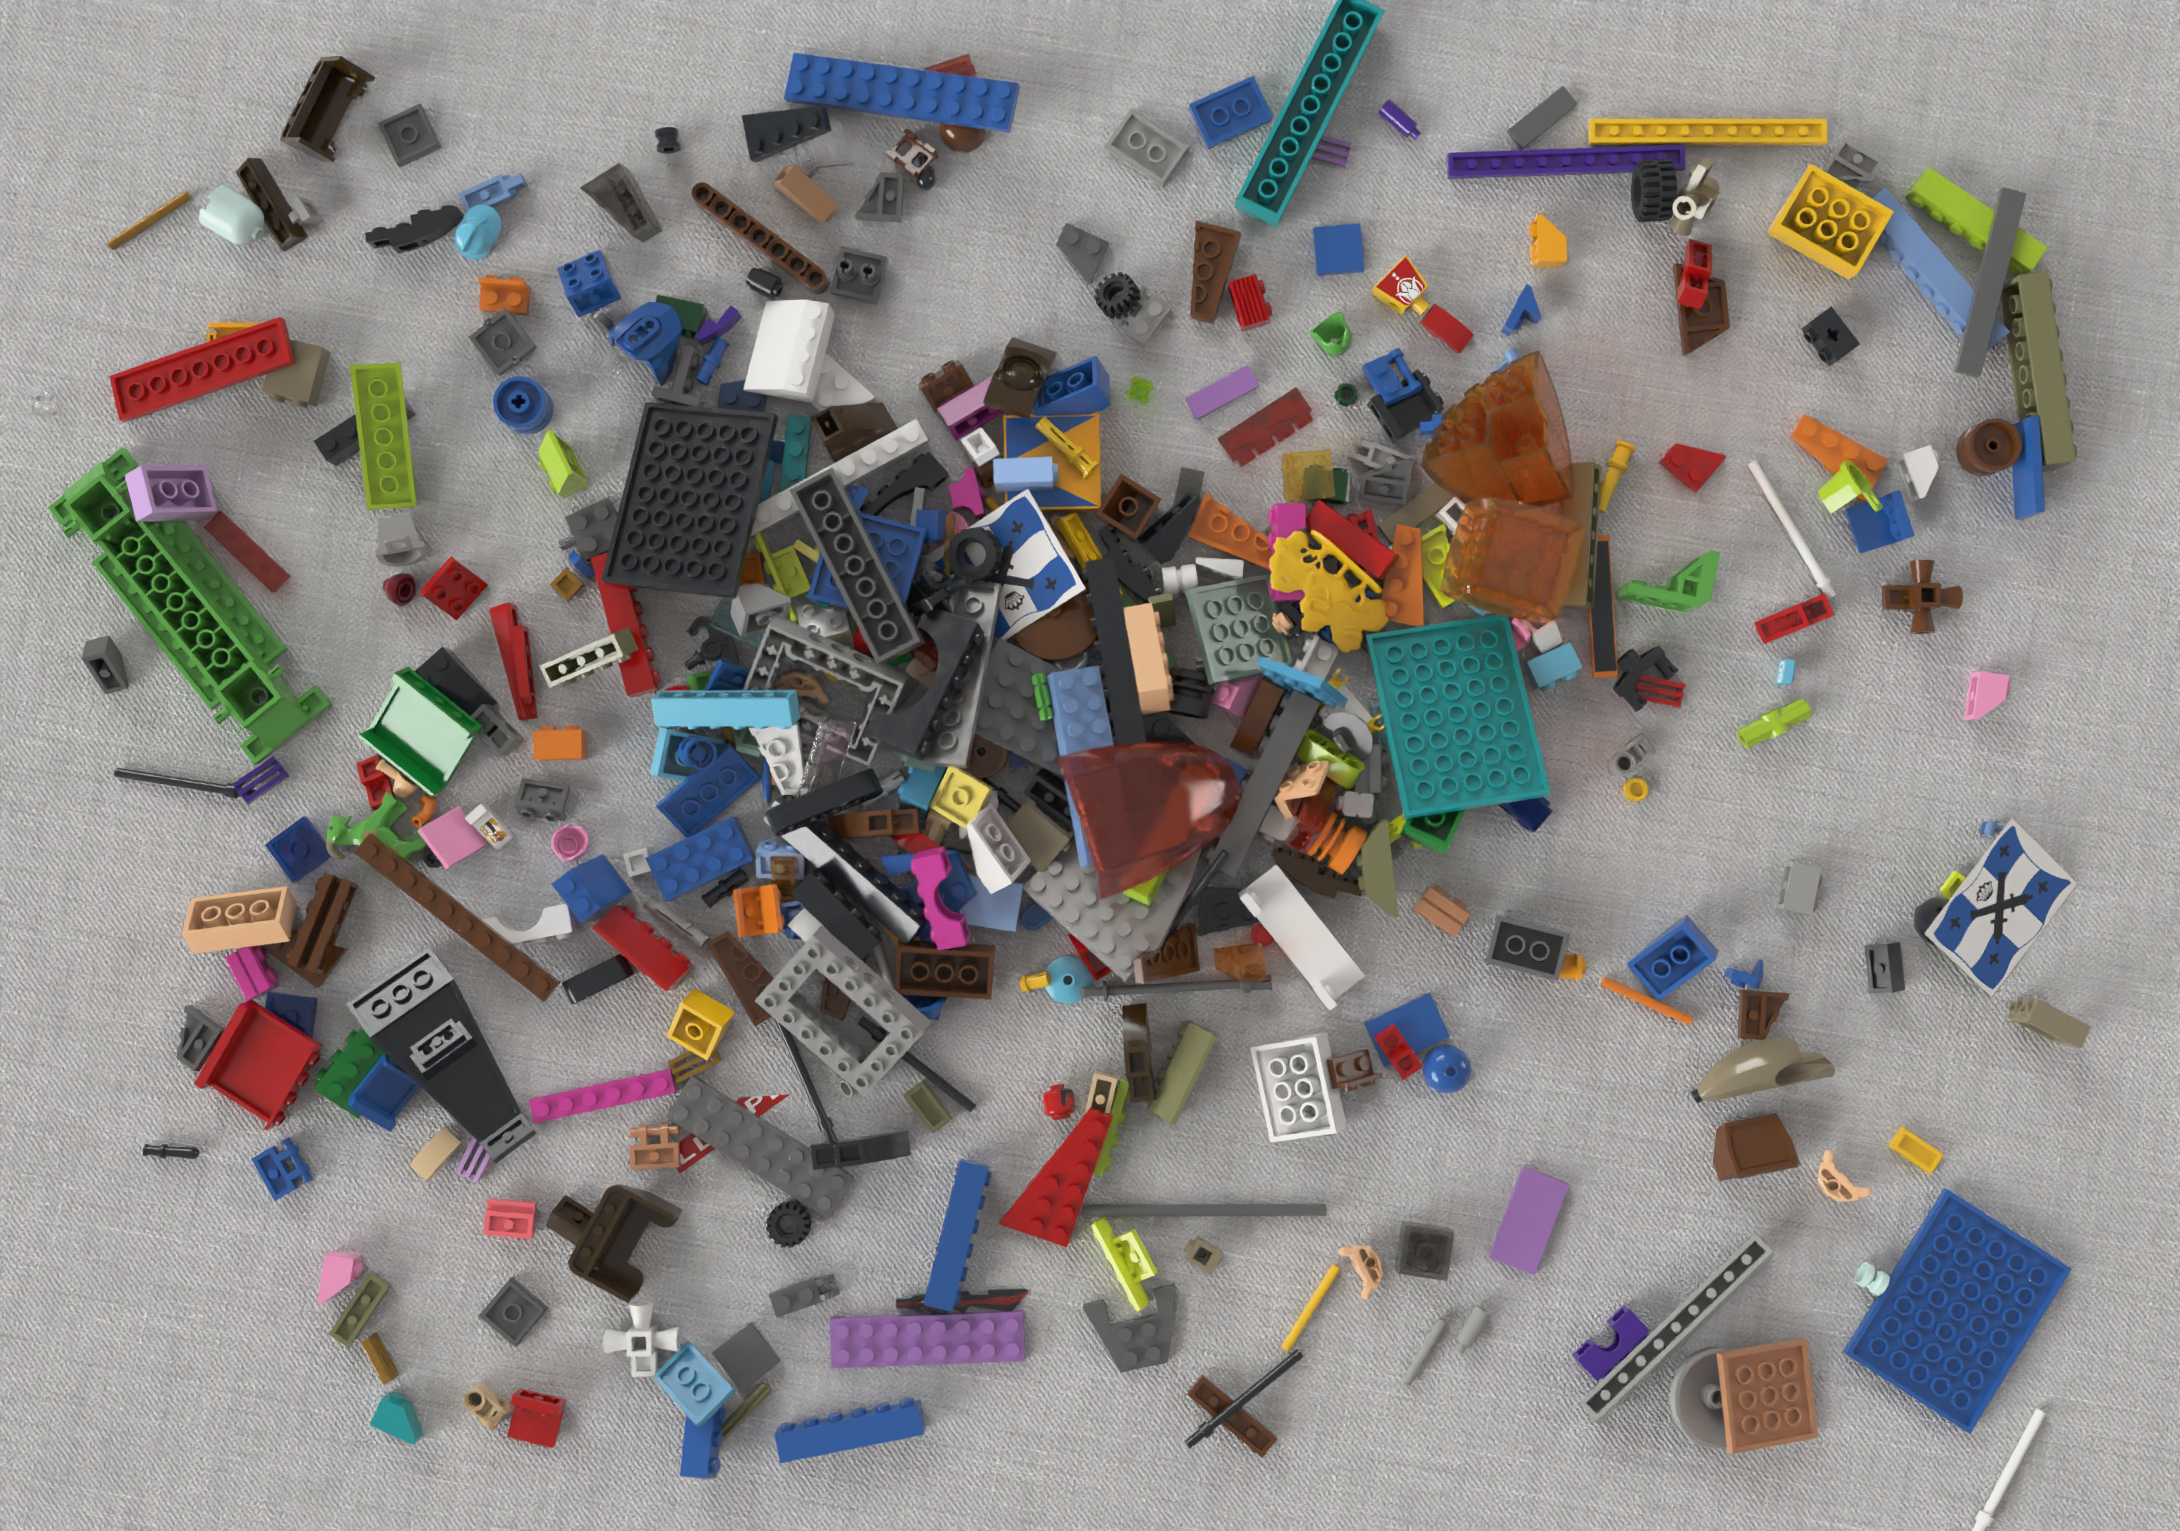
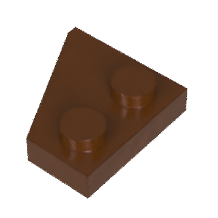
M1740 990L1737 1038L1764 1040L1770 1031L1771 1024L1778 1018V1012L1783 1003L1789 999L1790 993Z

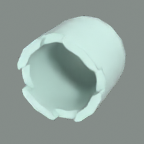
M223 184L215 188L208 195L207 198L211 201L206 209L202 207L200 210L199 220L201 224L236 245H247L262 236L264 232V215L257 205L233 188L226 187Z

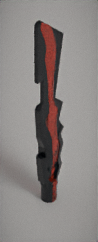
M996 1289L988 1290V1295H971L969 1291H961L959 1306L954 1305L953 1310L964 1313L970 1306L1013 1311L1028 1294V1290ZM925 1294L914 1295L907 1299H896V1309L908 1308L918 1313L928 1311L932 1314L940 1311L945 1314L949 1312L925 1306Z

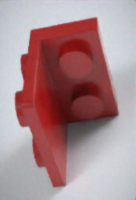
M519 1388L511 1398L510 1405L514 1406L507 1436L553 1448L556 1445L567 1399Z

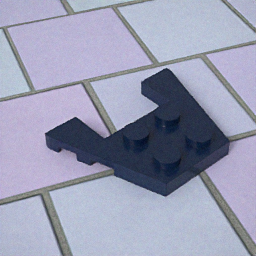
M746 380L720 384L717 408L765 412L767 395L744 391ZM773 440L769 456L770 460L781 465L784 442Z

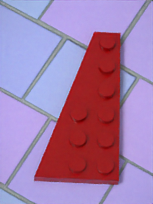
M1090 1107L1064 1142L1059 1145L1052 1157L1047 1160L1027 1185V1188L1020 1197L1015 1200L1008 1212L1003 1215L999 1224L1067 1248L1113 1115Z

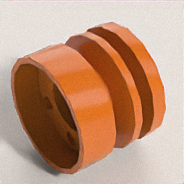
M1332 810L1319 823L1312 834L1306 854L1313 856L1319 848L1320 852L1316 860L1321 861L1329 854L1331 857L1328 867L1342 875L1357 855L1368 832L1356 824L1350 826L1347 831L1343 830L1346 818L1342 817L1335 825L1334 822L1338 813Z

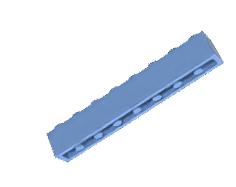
M1885 187L1872 199L1893 210L1894 213L1877 242L1885 246L1889 251L1890 257L1904 268L1906 276L1917 283L1921 293L1935 304L1937 312L1945 316L1951 323L1952 329L1963 337L1974 289ZM1997 316L1995 317L1987 351L2010 332Z

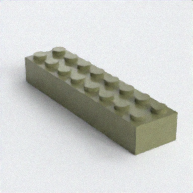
M2048 271L2020 274L2004 284L2001 293L2004 324L2010 331L2006 337L2018 419L2020 422L2030 416L2040 417L2043 471L2055 470L2075 462L2077 448L2073 444L2072 437L2074 426L2069 416L2070 400L2066 396L2065 389L2067 379L2062 369L2063 353L2059 349L2058 342L2060 331L2055 321L2056 305L2052 301L2051 294L2053 284L2049 278Z

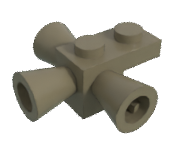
M1705 158L1699 164L1696 162L1688 175L1691 177L1689 183L1682 186L1678 193V198L1673 203L1672 210L1675 217L1669 223V227L1680 235L1688 236L1691 234L1695 217L1702 220L1709 214L1720 193L1718 182L1712 177H1707L1714 164L1708 158Z

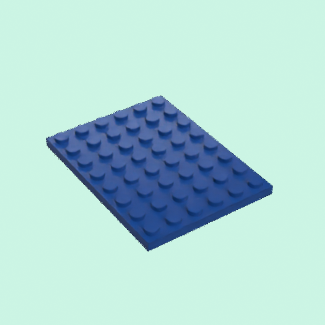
M1944 1188L1890 1274L1886 1290L1876 1297L1843 1350V1353L1971 1434L2072 1269L1950 1190Z

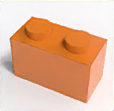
M578 725L565 726V730H556V726H541V731H533L534 760H587V731L579 730Z

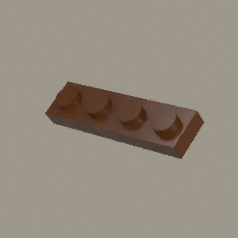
M1203 1374L1187 1392V1395L1213 1417L1234 1401ZM1242 1407L1222 1423L1223 1426L1262 1458L1277 1441L1276 1435Z

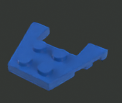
M957 850L947 851L952 870L946 878L940 881L939 894L943 903L952 911L957 912L974 898L977 892ZM885 854L880 859L889 877H893L910 870L911 861L916 854ZM930 920L918 935L921 941L931 935L932 927Z

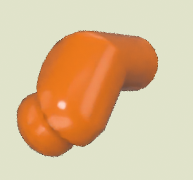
M429 794L422 796L419 803L424 808L411 819L412 824L417 828L428 822L435 811L437 801L435 797L432 798Z

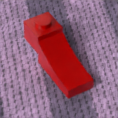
M1693 239L1688 240L1685 249L1683 272L1678 287L1677 303L1686 307L1701 309L1708 295V279L1712 273V245Z
M1824 593L1754 623L1763 644H1766L1836 614L1827 594Z

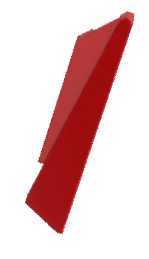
M504 603L490 608L489 613L519 720L537 719L529 631L523 625L518 626L516 605Z

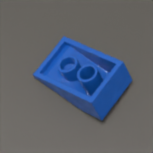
M1093 356L1048 376L1033 408L1035 416L1089 415L1110 406L1109 374L1098 357Z
M1685 915L1631 959L1627 965L1654 997L1660 1001L1715 961L1719 951L1689 916Z

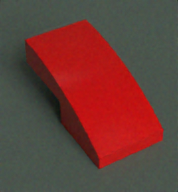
M1433 304L1420 321V324L1435 338H1440L1455 353H1461L1474 336L1461 322L1436 304Z
M379 754L356 763L361 784L366 787L370 808L374 811L378 810L382 805L386 792L389 791L396 799L389 776L381 770L375 769L382 760Z
M1391 1024L1374 1036V1039L1402 1080H1405L1423 1067L1394 1024Z

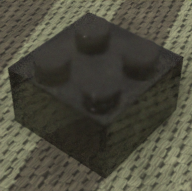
M1402 1220L1395 1264L1396 1271L1403 1275L1447 1281L1454 1232L1448 1227Z

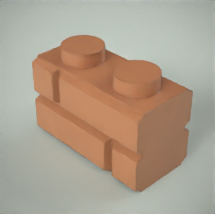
M1435 885L1434 888L1427 886L1412 907V910L1448 935L1455 937L1471 914L1466 910L1468 906L1457 898L1454 901L1446 896L1448 892L1438 885Z

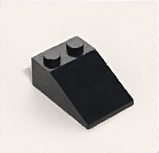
M441 647L415 670L418 675L469 716L482 704L494 706L498 703L451 649Z

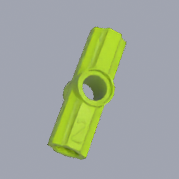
M1803 698L1797 699L1780 709L1776 708L1761 715L1758 720L1736 730L1738 738L1745 748L1753 747L1767 738L1771 739L1790 730L1789 727L1811 717V708Z

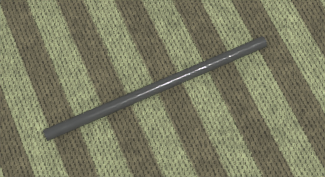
M1326 1204L1085 1205V1217L1326 1216L1327 1212Z

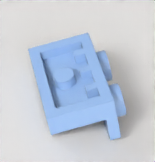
M774 840L759 842L756 849V878L805 879V857L790 843L776 842ZM774 858L793 859V863H774ZM782 864H789V869H785ZM787 870H792L795 875L784 874Z

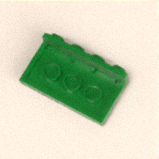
M362 1026L358 1031L354 1029L345 1039V1042L348 1044L343 1050L338 1048L329 1059L332 1062L327 1070L322 1068L314 1078L317 1081L314 1090L357 1119L361 1115L349 1108L348 1098L385 1053L371 1040Z

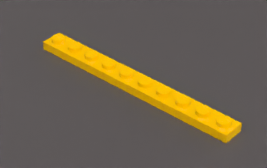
M1590 119L1588 122L1589 145H1825L1827 143V119Z

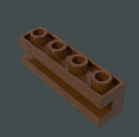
M325 872L323 877L318 879L315 886L316 894L314 899L310 900L307 905V916L304 923L302 922L298 927V938L295 945H292L289 949L287 964L319 975L323 974L358 885L356 883Z

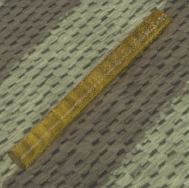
M946 514L943 582L947 576L953 573L947 560V548H949V542L955 535V515ZM951 597L948 598V599H946L949 605H950Z

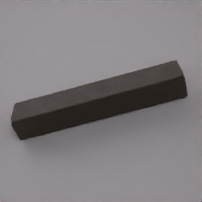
M247 158L235 173L253 203L262 210L264 221L282 251H287L305 240L308 235L298 222L292 223L288 215L293 210L261 158Z

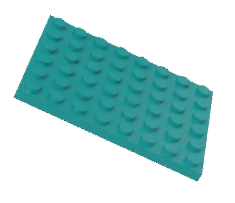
M1508 613L1366 635L1365 639L1404 819L1550 795L1551 792Z

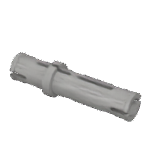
M653 894L643 904L644 908L679 932L678 935L681 938L686 937L698 946L699 949H702L708 942L710 936L695 927L693 921L684 919Z

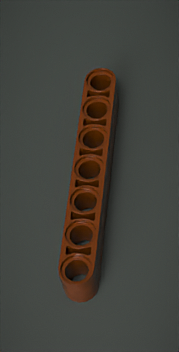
M700 182L693 187L692 197L701 210L811 292L822 294L828 289V278L819 266L709 184ZM702 193H710L706 200H699ZM721 207H728V211L725 214H718V210ZM742 220L747 221V225L744 228H736L738 222ZM758 235H766L763 242H755ZM777 249H785L782 256H774V252ZM798 262L804 263L801 270H793L794 264ZM820 276L823 278L820 284H811L814 277Z

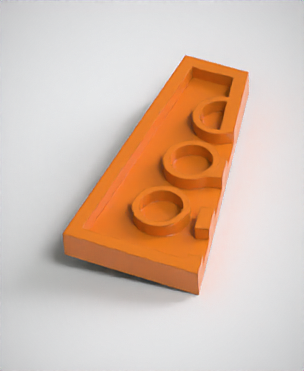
M1805 414L1800 417L1790 436L1812 457H1816L1829 473L1835 474L1841 469L1840 465L1845 460L1851 461L1871 483V490L1888 459ZM1862 493L1857 496L1862 503L1867 500Z

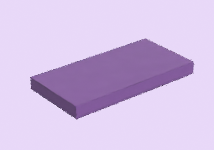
M1522 1166L1488 1256L1535 1275L1569 1184Z

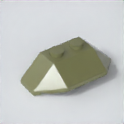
M1384 818L1380 819L1368 833L1359 852L1355 856L1357 867L1361 866L1362 876H1358L1359 890H1364V894L1392 917H1398L1388 820Z

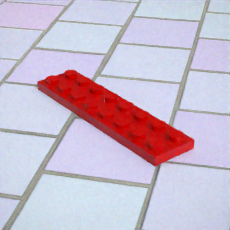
M278 317L109 377L119 420L128 422L296 363L286 321L282 317Z

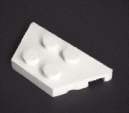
M825 353L813 403H810L821 412L831 406L864 404L866 402H873L876 399L874 395Z

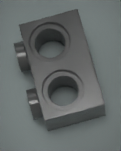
M482 704L471 715L474 720L483 726L479 735L498 755L508 756L524 740L492 705Z

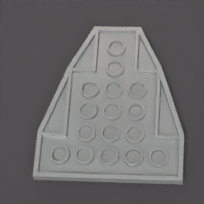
M1166 803L1127 817L1134 854L1143 847V839L1146 832L1152 830L1155 825L1154 819L1157 812L1163 810ZM1197 820L1195 821L1150 906L1123 894L1120 881L1124 872H1129L1133 865L1132 858L1081 868L1076 843L1071 845L1065 853L1060 851L1057 855L1059 861L1051 862L1044 872L1037 871L1022 886V889L1127 983L1134 976L1133 959L1141 953L1161 948L1193 883L1208 836V830Z

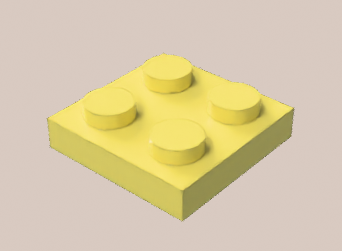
M948 767L929 807L968 830L967 825L983 809L993 788L961 768Z

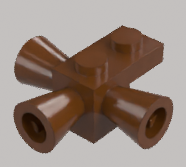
M1934 560L1909 561L1914 584L1882 586V610H1914L1910 634L1935 633L1930 610L1941 606L1960 609L1963 602L1961 586L1941 589V583H1930Z

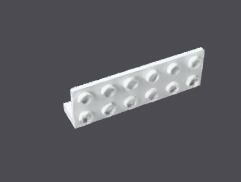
M1278 865L1272 866L1238 893L1242 902L1254 917L1259 919L1311 984L1315 993L1329 1011L1337 1006L1335 1001L1337 997L1364 977L1360 968Z

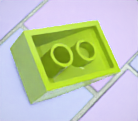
M552 429L547 431L538 450L541 457L538 462L544 473L548 472L551 478L548 483L554 494L558 493L563 498H566L589 487L590 485L570 444Z

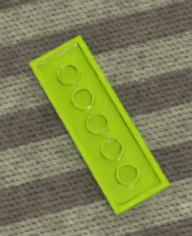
M401 362L350 364L367 510L417 507Z

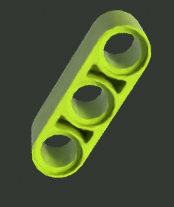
M1314 730L1306 731L1296 751V755L1306 763L1327 760L1330 767L1326 776L1345 788H1353L1364 769L1362 761L1349 752L1341 753L1334 742Z

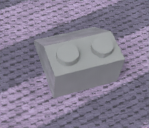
M759 583L740 586L736 599L733 598L730 613L740 637L766 631L768 624L775 616L787 620L791 600L790 597Z

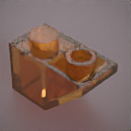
M1261 943L1213 948L1215 969L1242 983L1266 980L1265 960Z

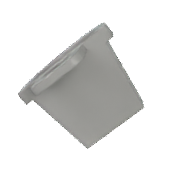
M410 514L378 519L379 549L375 550V554L381 564L394 567L408 566L423 560L427 556L425 542H420Z

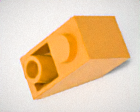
M1537 214L1529 224V236L1533 237V246L1530 247V260H1534V268L1563 267L1567 262L1566 236L1542 214Z

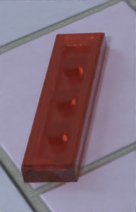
M219 511L203 527L271 592L275 593L291 577L285 569L223 511Z

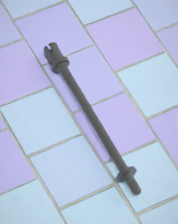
M1244 974L1240 979L1119 986H1107V981L1103 980V986L1084 987L1080 990V994L1083 997L1104 996V1002H1107L1108 996L1224 989H1241L1245 993H1250L1251 990H1272L1271 974L1262 976Z

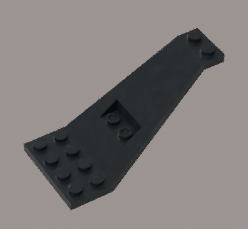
M430 947L346 1004L371 1040L485 1148L495 1163L537 1134L523 1116L456 981ZM433 1050L432 1053L426 1055L428 1051Z

